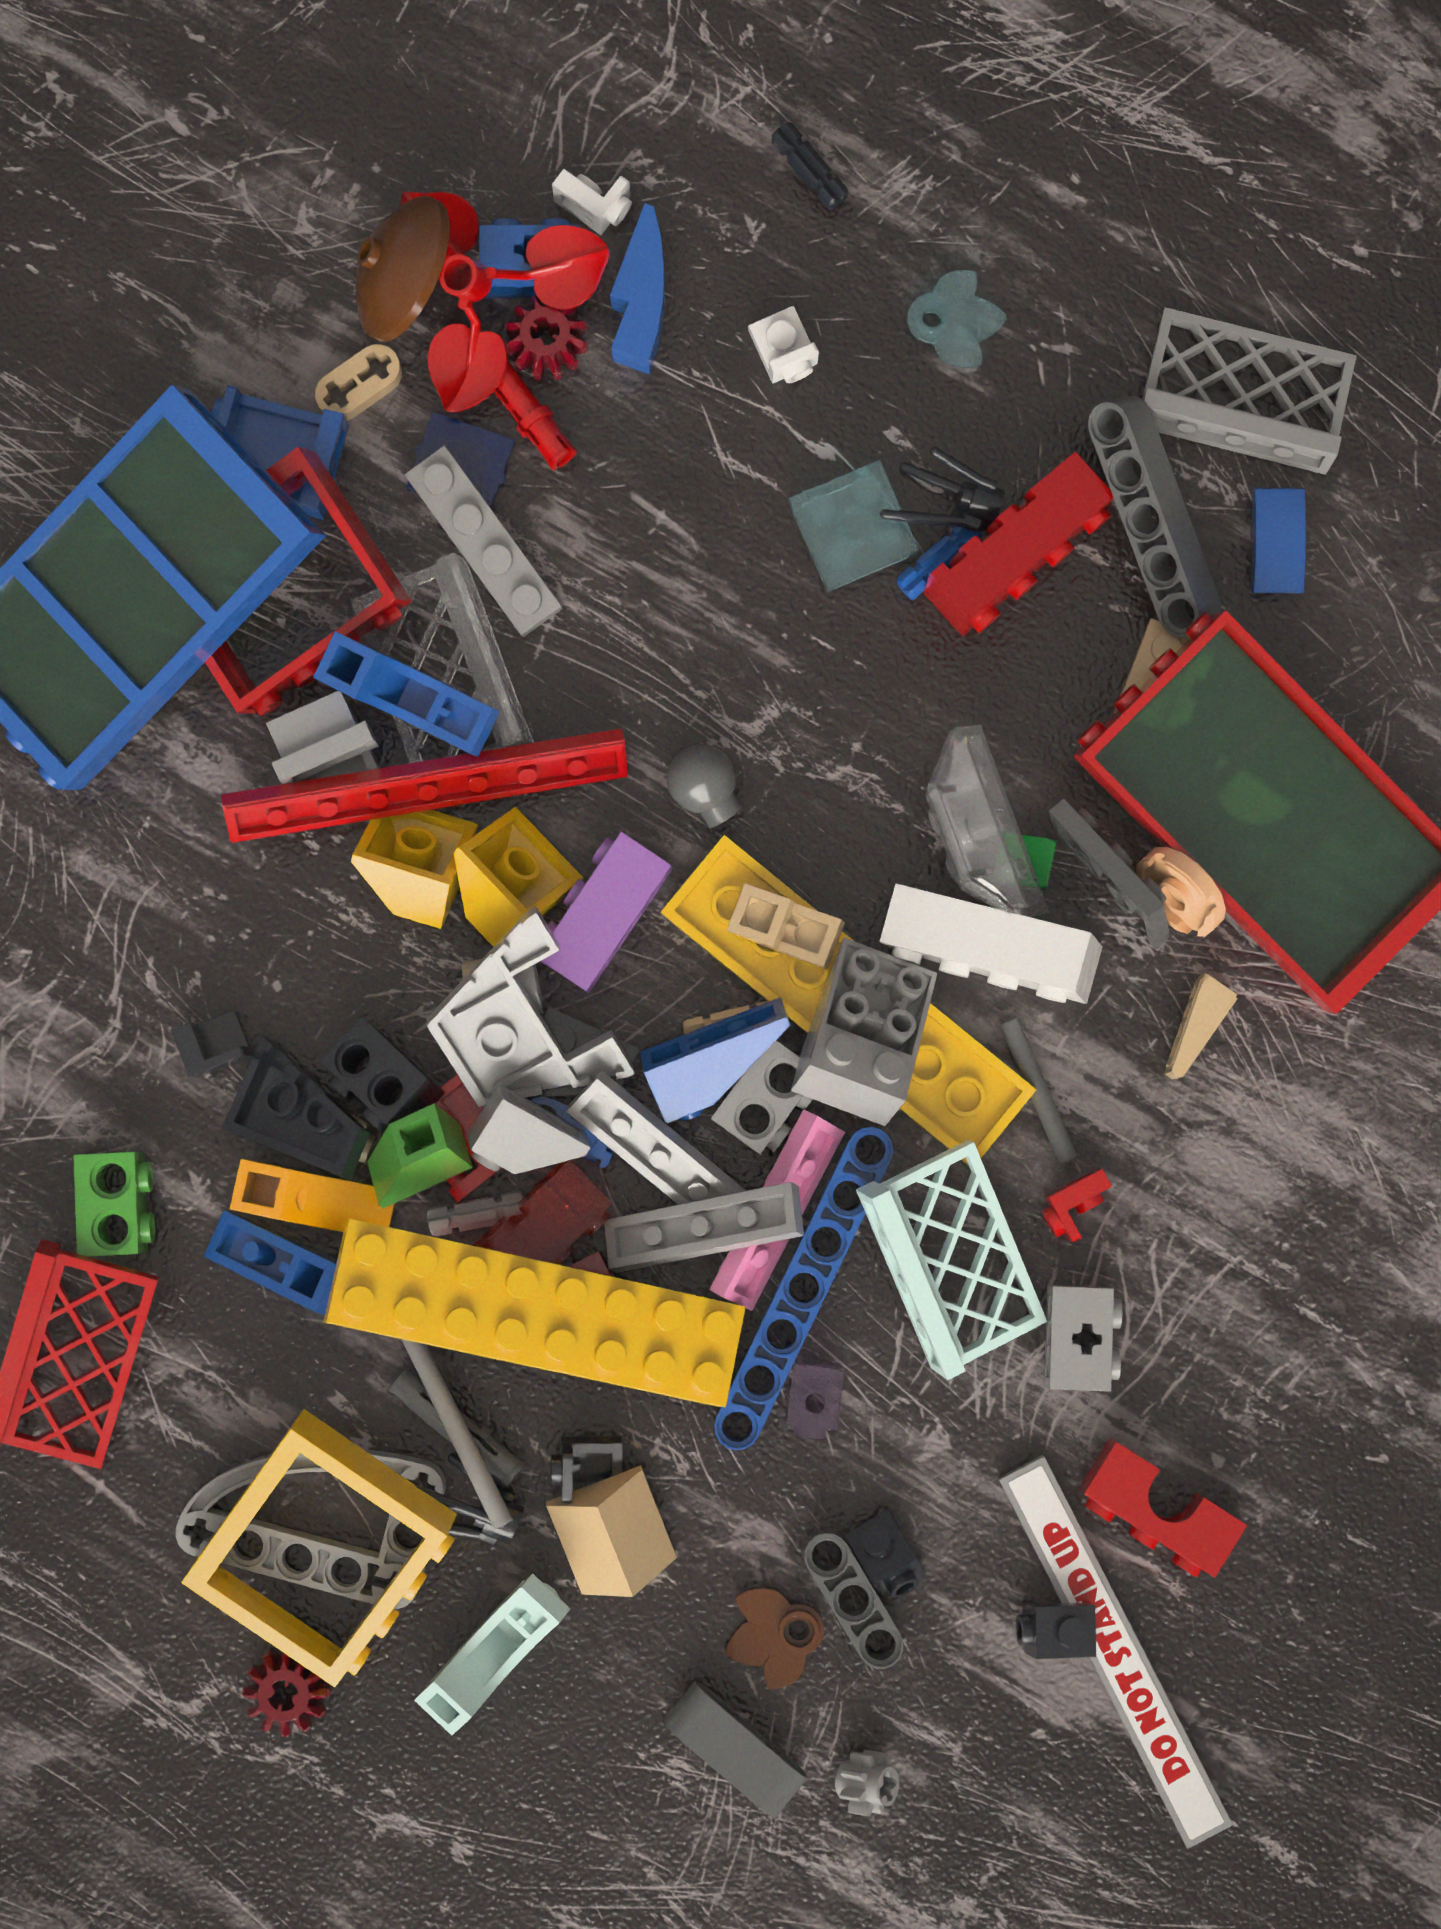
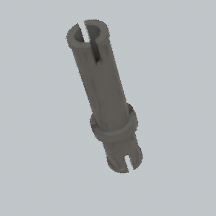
M407 1367L387 1393L391 1396L393 1395L427 1425L451 1442L421 1379L412 1372V1369ZM460 1411L491 1476L506 1489L526 1462L520 1460L491 1436L493 1430L487 1425L481 1428Z

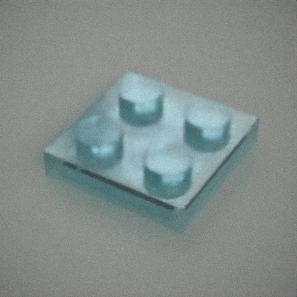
M880 460L788 499V504L827 592L912 557L919 552L907 522L886 520L880 517V511L883 509L902 510Z

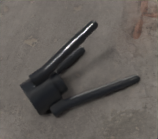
M932 447L930 454L970 482L964 481L960 485L906 462L900 464V470L957 495L954 509L961 511V516L883 509L880 511V517L886 520L961 527L977 533L980 525L989 527L998 517L1005 491L997 487L998 481L980 475L938 447Z
M454 1453L449 1454V1463L469 1477L459 1456ZM496 1484L513 1520L500 1528L494 1529L482 1504L478 1508L415 1485L418 1489L429 1494L452 1511L475 1519L473 1525L477 1527L453 1523L448 1534L479 1539L493 1546L497 1540L507 1545L510 1544L524 1511L523 1506L513 1502L516 1493Z

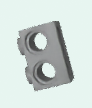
M776 1040L741 1076L711 1120L759 1155L765 1147L775 1152L792 1129L784 1123L795 1106L803 1111L813 1099L793 1091L789 1093L776 1091L770 1084L769 1075L774 1067L781 1064L790 1065L797 1070L800 1057ZM759 1105L767 1111L769 1124L765 1131L759 1134H750L741 1127L739 1117L745 1107Z

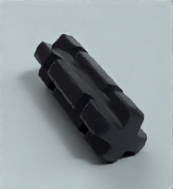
M787 122L773 133L772 145L782 156H788V164L810 190L818 191L817 198L826 209H835L848 197V188L838 176L832 177L831 172L833 170L808 141L802 142L801 137L803 135L793 123Z

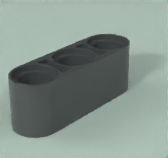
M821 1527L813 1530L803 1544V1555L806 1566L861 1659L875 1669H886L893 1666L899 1661L903 1653L904 1642L890 1612L872 1585L845 1537L831 1527ZM824 1540L833 1541L841 1548L838 1560L828 1566L820 1565L812 1558L814 1547ZM850 1585H858L867 1592L865 1603L855 1610L846 1609L839 1603L841 1591ZM878 1629L886 1630L893 1636L891 1648L881 1654L870 1652L865 1647L868 1635Z
M697 1680L693 1682L662 1720L665 1726L680 1741L757 1807L773 1818L777 1817L809 1778L803 1769L707 1686Z

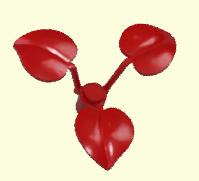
M403 192L401 194L400 206L414 198L430 196L442 202L446 207L450 231L448 248L439 275V281L447 293L459 298L458 307L465 311L471 323V328L460 323L450 324L441 329L430 343L428 369L445 411L454 413L478 405L495 391L507 370L508 351L504 339L499 334L491 331L480 332L481 321L472 306L473 302L483 299L488 294L492 280L496 278L525 281L535 279V293L544 304L559 310L575 308L591 297L601 280L610 257L609 246L603 239L593 232L570 225L551 226L538 232L527 244L526 257L532 268L531 270L487 268L483 263L464 254L471 250L479 239V216L469 201L459 195L448 192Z

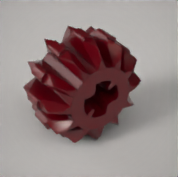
M537 295L531 297L533 310L528 311L525 307L516 305L514 313L519 322L511 321L505 324L506 334L512 337L506 343L508 355H518L515 360V367L518 371L526 370L533 365L532 375L533 379L537 381L541 380L545 369H551L554 380H559L562 378L560 365L564 364L569 369L576 370L579 367V363L574 354L587 352L588 344L580 338L588 332L587 324L585 321L575 320L578 314L577 307L559 310L550 306H542L540 299ZM549 330L554 343L544 345L539 336L540 332Z
M272 1651L266 1652L262 1656L264 1668L253 1665L247 1672L250 1679L257 1684L245 1686L242 1690V1695L248 1699H258V1702L254 1703L247 1710L248 1716L250 1718L256 1717L263 1712L267 1718L263 1721L261 1730L268 1732L276 1721L280 1722L282 1737H289L292 1733L294 1722L301 1731L306 1732L312 1727L310 1715L321 1718L327 1710L318 1699L329 1697L332 1690L331 1686L316 1684V1681L321 1678L300 1663L295 1662L294 1659L284 1652L281 1653L280 1660ZM281 1680H285V1687L293 1683L297 1688L298 1692L293 1696V1702H289V1696L282 1700L277 1695L276 1691L282 1685Z

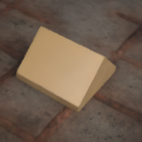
M642 1466L573 1491L572 1502H562L561 1496L546 1502V1507L582 1594L634 1597L677 1558Z

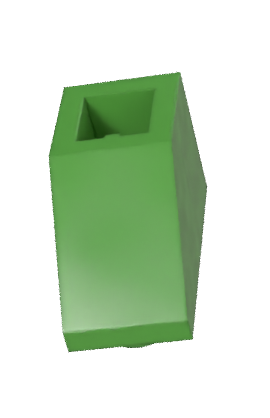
M435 1103L389 1124L367 1161L378 1204L382 1208H386L473 1168L460 1123Z

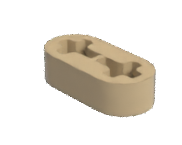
M373 344L364 348L325 375L318 382L315 389V400L322 414L324 409L343 413L348 421L393 391L399 385L402 378V366L396 353L388 346ZM377 359L381 364L388 361L391 362L386 367L389 374L386 378L381 380L375 374L361 382L363 378L372 372L369 365L372 360ZM353 385H357V387L346 394L348 404L345 407L340 408L337 403L327 405L331 401L329 394L331 389L337 387L339 391L344 392Z

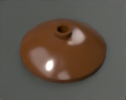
M420 196L403 203L376 227L371 236L366 238L360 247L355 281L357 313L365 333L378 341H391L409 328L426 305L441 273L449 241V216L444 204L430 196Z

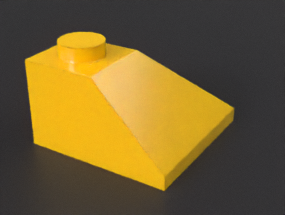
M514 807L467 840L454 852L465 918L493 947L529 909L536 906L544 918L568 895L579 879H584L517 807Z
M435 810L371 819L352 854L351 862L392 914L441 929L459 890L454 852L460 845L476 835L478 824Z

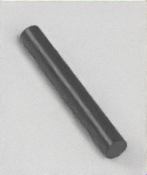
M1018 1018L999 1025L1021 1077L1036 1089L1030 1098L1059 1164L1077 1157L1078 1155Z

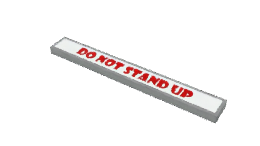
M1041 1455L1000 1476L998 1480L1061 1603L1090 1602L1095 1605L1096 1657L1089 1658L1185 1846L1189 1849L1233 1826L1045 1457Z

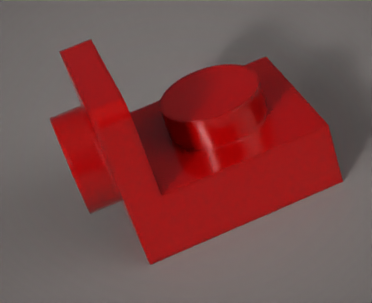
M1094 1169L1044 1196L1048 1208L1043 1210L1042 1214L1056 1238L1063 1234L1068 1242H1075L1082 1238L1068 1210L1074 1207L1077 1213L1081 1214L1105 1201L1101 1192L1109 1189L1112 1185L1103 1169Z

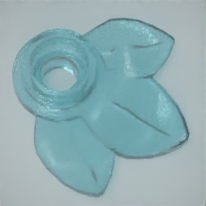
M957 270L945 274L939 279L932 293L921 295L914 300L907 315V324L912 335L924 343L932 344L938 357L943 362L959 368L971 369L982 365V351L978 342L992 336L1006 320V314L1000 308L983 298L974 296L977 288V273L975 271ZM927 313H935L939 316L941 323L936 327H929L923 322L922 317Z

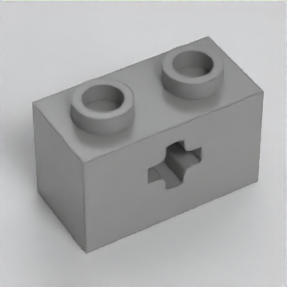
M1047 1284L1044 1386L1057 1390L1111 1392V1380H1119L1121 1370L1120 1350L1112 1349L1113 1329H1120L1122 1323L1121 1298H1114V1288ZM1082 1323L1086 1324L1088 1331L1096 1334L1095 1342H1088L1085 1352L1082 1351L1081 1345L1072 1342L1073 1333L1077 1334L1082 1331Z

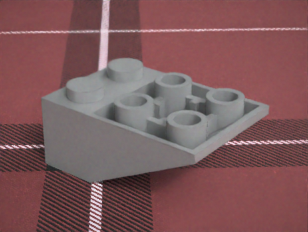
M844 937L803 1045L791 1091L886 1126L906 1101L937 973Z

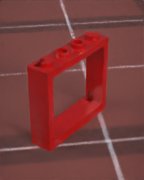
M296 447L266 471L288 495L303 486L304 482L309 481L383 595L335 630L362 643L361 638L374 628L377 631H382L395 624L403 616L400 610L411 603L412 600L317 453L302 447ZM234 493L160 549L185 573L257 520L258 517ZM145 559L141 564L187 636L191 639L205 624L204 620L150 562ZM335 631L257 687L254 686L226 641L205 661V664L237 713H258L259 716H263L278 708L284 702L281 695L296 685L298 688H302L317 680L313 676Z

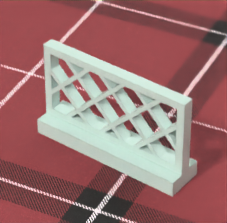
M967 1140L880 1184L872 1181L856 1189L929 1365L945 1379L949 1380L965 1372L964 1364L1047 1322L973 1141ZM966 1158L971 1174L964 1192L942 1185L949 1166ZM935 1173L932 1181L925 1178ZM915 1182L930 1187L920 1214L905 1210L897 1191ZM977 1187L982 1199L974 1196ZM940 1191L961 1198L951 1226L930 1219ZM972 1202L986 1207L990 1216L982 1237L961 1230ZM908 1218H911V1219H914V1220L917 1221L916 1224H915L914 1230H913V1228H912V1226H911L910 1221H909ZM927 1225L948 1232L938 1259L924 1255L919 1245ZM995 1233H997L1000 1243L993 1241ZM959 1236L980 1243L970 1270L949 1264ZM990 1247L1003 1251L1008 1260L1001 1282L980 1275ZM927 1263L935 1265L933 1274H931ZM946 1270L967 1277L957 1304L943 1300L938 1291ZM1014 1277L1019 1288L1011 1286ZM977 1281L998 1288L988 1315L967 1308ZM1008 1292L1022 1296L1029 1311L1028 1315L1013 1323L998 1319ZM946 1308L954 1310L951 1319ZM964 1314L985 1321L978 1341L962 1348L957 1333ZM995 1326L1002 1327L994 1332Z

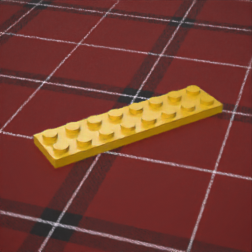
M724 835L660 913L765 1000L772 1001L781 997L788 1018L808 1034L841 942L844 937L852 941L854 940L842 931L828 969H824L728 932L727 928L744 883L791 899L796 904L813 910L816 909ZM930 1003L906 1101L899 1109L947 1149H951L967 1140L973 1141L980 1158H982L1034 1094L1036 1089ZM966 1158L961 1159L968 1165Z
M349 1218L346 1219L323 1323L726 1408L746 1307Z

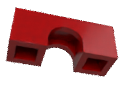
M1109 1438L1078 1488L1084 1495L1089 1497L1084 1506L1108 1522L1112 1521L1115 1514L1132 1525L1128 1534L1152 1550L1160 1542L1174 1551L1175 1555L1171 1562L1197 1578L1203 1570L1215 1578L1247 1525L1197 1492H1195L1186 1508L1179 1514L1169 1517L1156 1515L1150 1507L1148 1493L1160 1469L1117 1441Z

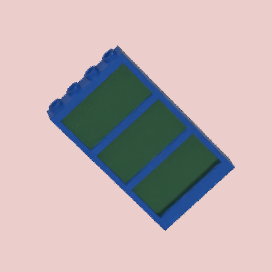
M171 385L0 568V723L7 729L5 736L8 741L21 752L29 753L40 765L38 768L39 774L48 784L56 789H84L327 536L191 390Z

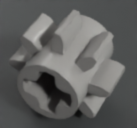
M864 1750L863 1753L852 1751L850 1753V1760H845L840 1764L835 1777V1788L841 1799L850 1800L848 1805L849 1813L870 1817L871 1813L882 1815L884 1813V1806H890L895 1801L899 1790V1777L893 1767L884 1766L886 1753Z

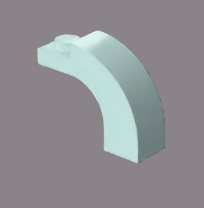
M532 1573L488 1616L436 1674L415 1701L445 1730L453 1735L477 1712L523 1657L561 1622L570 1611V1608L559 1598V1595L551 1586L541 1582Z

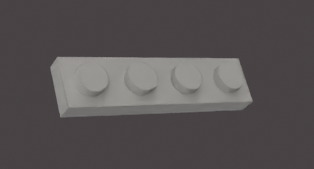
M445 445L404 474L522 637H525L563 609Z
M602 1070L570 1102L566 1110L569 1115L678 1205L746 1191Z
M792 1182L604 1220L608 1269L616 1273L804 1236L799 1186Z

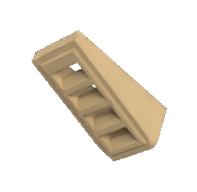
M1206 973L1200 975L1194 983L1166 1064L1164 1074L1172 1080L1185 1075L1238 999L1236 998V993Z

